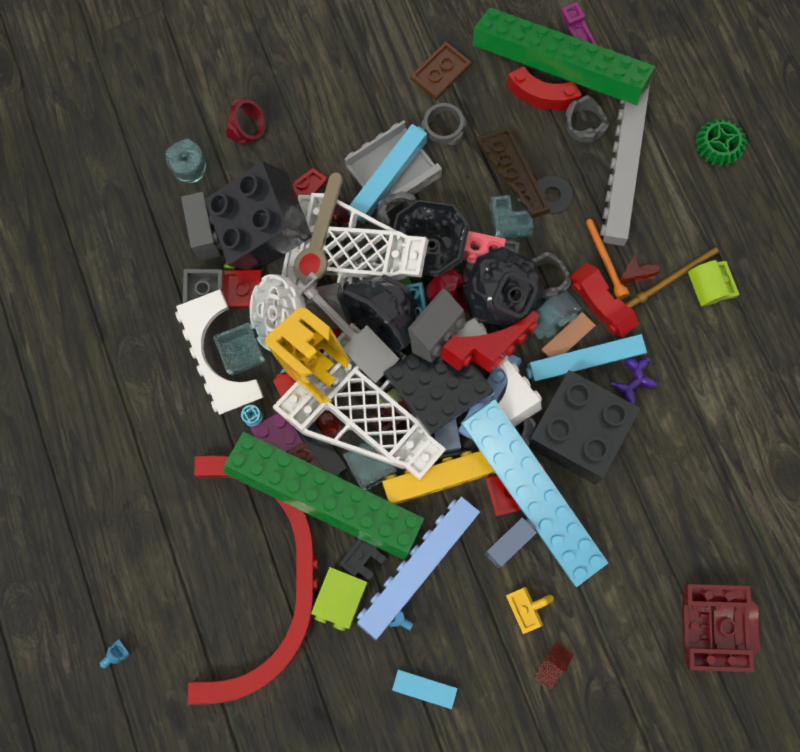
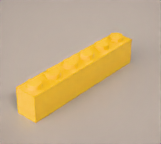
M479 450V452L473 454L471 451L460 454L461 457L456 459L448 457L443 459L440 464H433L420 481L407 470L404 472L405 475L398 477L397 474L390 475L382 482L388 501L393 504H399L496 473Z

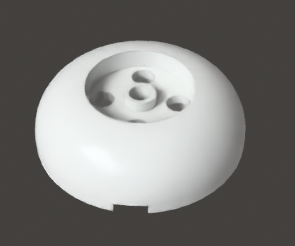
M277 274L262 277L261 283L255 285L250 300L252 329H256L258 342L269 351L271 350L265 344L266 336L295 310L306 308L304 296L299 297L294 291L297 285L291 279Z

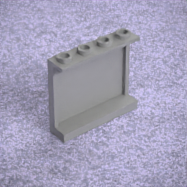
M404 120L394 124L385 133H380L373 141L366 142L356 152L349 153L344 159L346 168L361 188L365 186L407 131ZM421 149L386 196L398 194L400 191L415 195L442 177V168L438 163L435 165L424 150ZM397 198L389 201L387 203L386 213L391 211L401 203H403L405 200Z

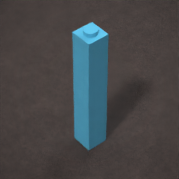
M413 124L408 128L349 206L368 216L372 215L378 207V202L385 198L426 144L427 133L423 128L416 127ZM359 216L357 217V221L363 225L366 223L367 220Z
M640 334L530 362L527 364L526 374L528 379H531L532 383L565 375L568 370L577 372L640 356L647 353L643 336Z

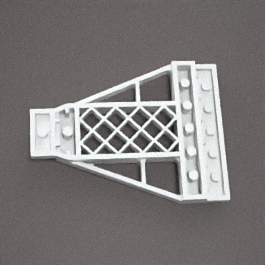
M324 193L298 195V201L311 235L314 231ZM337 200V205L351 212L348 228L329 226L326 238L332 235L334 240L327 246L324 243L322 252L324 254L328 253L330 256L325 274L337 275V283L341 284L342 290L346 277L373 279L381 277L383 274L396 280L404 279L406 276L422 277L428 245L426 237L407 236ZM359 216L384 230L355 228L357 217ZM348 236L351 242L343 247L340 242ZM366 237L369 243L360 248L357 243ZM311 238L287 252L285 256L282 275L291 279L296 285L303 282L294 273V261L301 251L309 248ZM384 239L386 245L378 250L375 244ZM338 245L341 250L333 256L330 250ZM355 246L358 252L350 257L347 252ZM373 247L376 253L367 259L364 253ZM386 252V256L384 259L382 254ZM345 254L348 260L339 265L336 260ZM362 256L365 261L357 267L354 261ZM380 257L383 263L374 269L371 263ZM334 263L337 268L329 266ZM350 264H351V265L353 266V268H354V269H345V268H347ZM369 266L372 271H367L363 269ZM317 281L313 284L315 288L317 286Z
M353 323L349 325L356 333L361 331ZM344 332L337 338L343 348L350 342V339ZM323 353L334 363L327 372L336 381L329 387L325 386L313 374L305 375L332 402H318L296 382L273 406L277 413L303 435L402 469L405 468L419 481L446 450L429 436L412 412L411 414L384 392L390 384L388 380L379 388L360 372L361 369L350 358L348 368L345 369L329 354ZM350 383H362V391L350 392ZM364 385L371 391H364ZM348 386V392L341 393ZM365 395H376L377 404L365 405ZM349 396V406L337 407V397ZM351 396H363V405L351 406ZM379 398L386 404H379ZM391 407L392 417H380V408ZM377 408L378 418H366V409ZM363 409L364 419H352V410ZM325 410H329L346 425L334 439L307 430ZM340 410H349L350 419ZM394 410L401 416L395 417ZM406 420L407 430H396L395 421ZM392 421L393 431H381V422ZM367 422H378L379 431L367 432ZM355 423H364L365 432ZM348 430H352L378 453L376 454L339 440ZM396 434H405L397 443ZM379 435L380 445L370 436ZM382 435H393L394 444L382 445Z

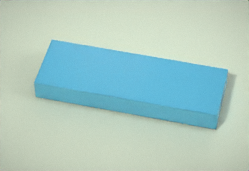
M399 669L392 689L393 691L449 709L453 707L457 692L456 687Z

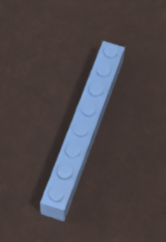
M461 497L458 501L454 499L448 506L450 511L446 516L442 514L435 522L437 527L433 531L430 529L422 538L424 540L423 544L420 547L416 545L410 552L412 557L409 561L406 562L404 560L396 569L399 573L395 578L390 576L383 585L386 587L381 594L377 592L370 602L373 603L368 610L364 608L357 616L359 619L357 625L375 641L480 513L464 498Z

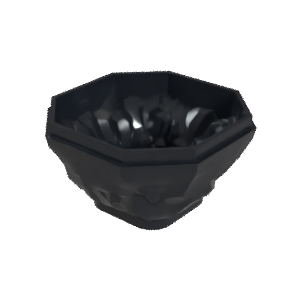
M417 200L396 215L393 229L407 236L426 237L428 239L422 276L433 278L447 273L462 262L470 225L456 205Z
M500 247L477 257L462 295L471 318L499 330H504L536 310V306L540 298H542L544 287L535 261L507 248Z
M383 274L381 277H375L370 280H357L355 283L345 287L340 300L361 328L367 325L388 347L398 352L409 345L411 339L408 328L416 320L415 309L418 307V304L410 290L402 282Z

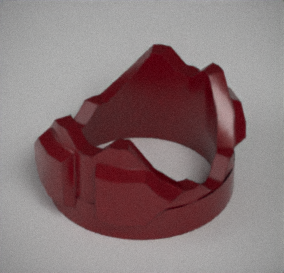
M247 98L233 100L228 117L226 137L240 145L254 143V140L260 138L265 131V115L261 107ZM239 108L243 109V113L256 121L258 130L253 135H248L241 129L237 117Z
M449 272L435 277L425 290V296L429 304L442 289L447 290L449 293H454L458 284H461L458 292L452 297L466 312L468 309L462 295L466 282L462 275Z

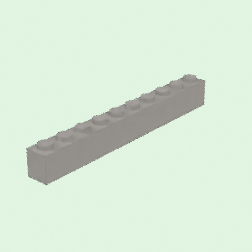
M649 87L637 106L620 100V104H623L622 109H619L617 120H620V125H617L615 136H618V139L613 145L612 152H615V158L612 157L610 169H613V172L608 178V185L611 186L610 191H607L605 202H608V206L603 211L605 225L602 224L600 235L603 236V243L624 246L628 240Z

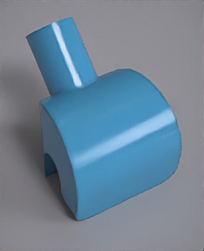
M401 609L389 625L390 627L401 625L410 631L413 623L404 618V613Z
M119 639L108 648L106 657L100 662L102 668H106L110 663L117 664L130 655Z

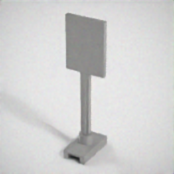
M311 272L305 282H300L294 291L299 297L305 294L310 300L312 299L347 335L350 342L343 349L348 357L375 384L384 375L383 372L392 367L399 358L367 325L359 333H356L318 294L317 289L313 286L318 277Z

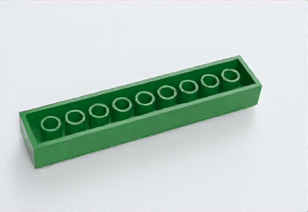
M490 7L474 27L473 46L636 106L649 87L655 70V66L647 62L631 58L630 56L614 52L613 50L597 46L596 44Z
M245 432L240 436L224 464V474L403 560L409 554L424 520L419 515Z

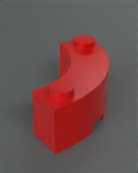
M525 67L508 73L507 87L519 100H524L531 104V107L540 110L556 109V111L567 110L570 103L581 99L582 95L574 82L570 81L562 84L546 83L532 76Z
M586 263L570 276L573 282V289L580 294L593 313L607 326L610 333H616L623 338L639 325L635 311L619 298L614 299L607 291L609 286L598 268Z

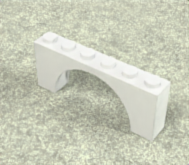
M219 289L176 306L178 310L175 312L179 323L182 322L185 329L182 330L186 341L190 340L192 345L189 348L192 357L198 360L197 370L200 376H204L206 380L204 387L207 394L212 395L214 401H211L214 411H218L219 415L264 398L258 380L255 379L248 382L227 380L219 376L206 360L204 353L206 331L218 315L229 309L223 292Z
M471 319L465 323L464 328L459 330L456 335L458 337L480 336L487 334V330L481 322L478 323L476 319ZM506 356L500 368L506 374L508 384L506 392L498 404L515 427L542 409V398L536 390L533 391L530 388L531 385L525 376L521 377L516 364L510 363L508 356Z

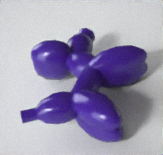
M648 357L638 362L633 358H627L625 366L634 371L635 379L628 385L613 382L610 385L619 392L624 393V399L633 405L636 402L633 392L635 388L639 385L650 389L658 386L657 382L652 378L644 377L642 370L651 362Z

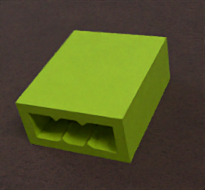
M329 567L311 614L315 615L314 619L325 624L327 620L333 622V627L345 631V628L351 629L368 582Z

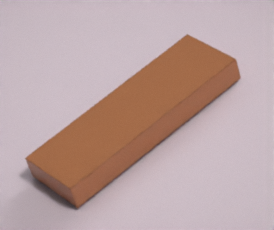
M582 312L544 346L541 352L547 358L565 354L596 325Z

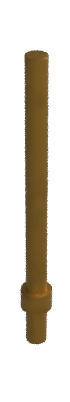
M716 247L710 249L646 291H640L625 304L630 308L643 304L650 296L718 254L719 250Z

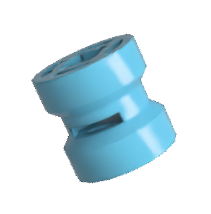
M247 405L242 409V420L248 426L254 427L263 421V414L257 406Z

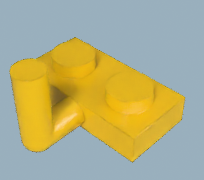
M526 587L506 595L523 634L543 626L537 609L553 602L554 597L549 594L533 602Z

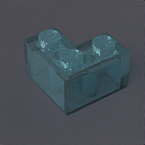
M510 195L491 197L490 211L495 237L509 239L532 235L534 226L531 216L527 211L512 212Z
M568 291L550 298L536 311L539 314L537 321L539 325L534 333L539 339L552 337L557 332L556 328L559 325L562 327L567 322L571 323L578 317L577 313L582 308Z

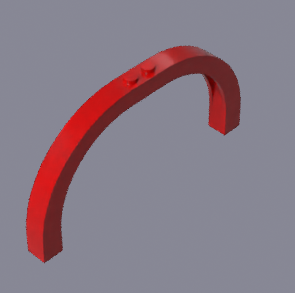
M195 456L194 476L199 479L232 478L224 474V464L228 456ZM276 499L287 514L296 541V606L286 637L268 660L243 676L229 680L189 682L188 704L223 703L247 696L263 688L278 677L299 652L312 622L313 614L311 612L314 607L315 590H318V578H315V570H318V558H315L312 529L305 512Z

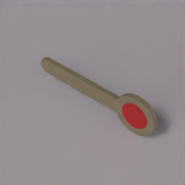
M333 173L329 177L309 248L301 251L294 261V273L302 282H305L311 272L318 277L316 281L320 280L326 273L328 260L322 249L343 181L339 173Z

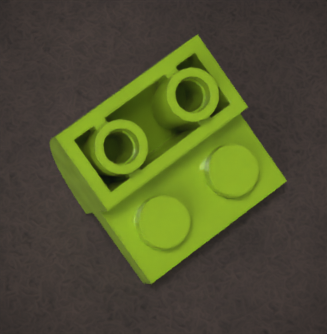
M710 261L688 271L701 306L716 304L721 300L732 299L740 295L726 261Z

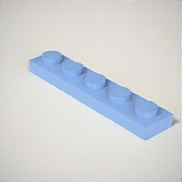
M514 355L508 356L509 362L515 363L519 367L521 358ZM495 367L487 379L494 392L473 406L466 418L492 399H495L497 403L499 402L508 384L507 376L500 367L498 369ZM461 425L458 430L459 434L471 439L467 431Z

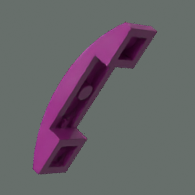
M578 2L562 8V16L570 36L597 45L584 21L585 15Z

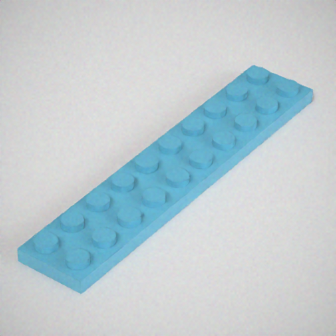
M492 399L461 422L527 519L535 525L536 532L574 586L578 587L608 564L603 554L495 399Z

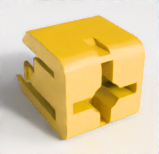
M298 308L266 336L265 344L287 374L318 402H332L305 375L313 374L325 386L329 387L336 381L327 372L334 363L323 355L320 350H324L345 369L348 368L349 357L327 324L308 309Z

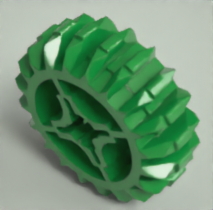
M715 118L712 122L708 121L699 130L700 132H698L695 145L698 146L696 151L701 152L700 157L706 158L705 162L711 161V166L717 163L719 167L723 164L727 167L730 163H735L743 155L742 153H744L747 140L744 139L746 133H741L742 128H737V123L731 124L730 119L725 122L723 118L719 121ZM713 134L712 140L708 141V135ZM733 144L734 150L729 152V147Z

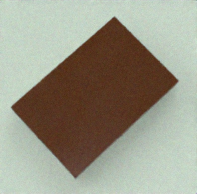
M445 41L410 76V79L437 100L472 65V62Z

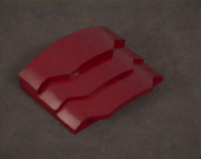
M684 584L682 627L684 653L688 670L754 672V657L760 651L759 607L751 600L750 586Z

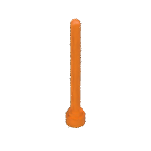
M588 219L586 221L587 227L614 285L613 295L615 299L619 298L622 300L630 295L629 290L624 284H621L594 221Z

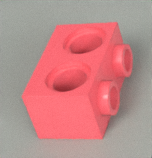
M469 231L462 260L475 263L478 256L504 247L506 239Z

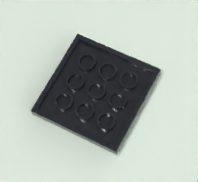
M412 353L383 372L385 378L429 436L494 392V389L472 362L469 366H464L458 371L443 360L441 355L436 357L431 363Z

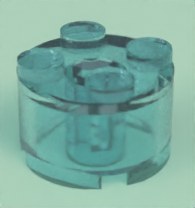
M184 139L174 143L166 150V162L177 180L193 183L204 176L207 161L196 143L190 139Z

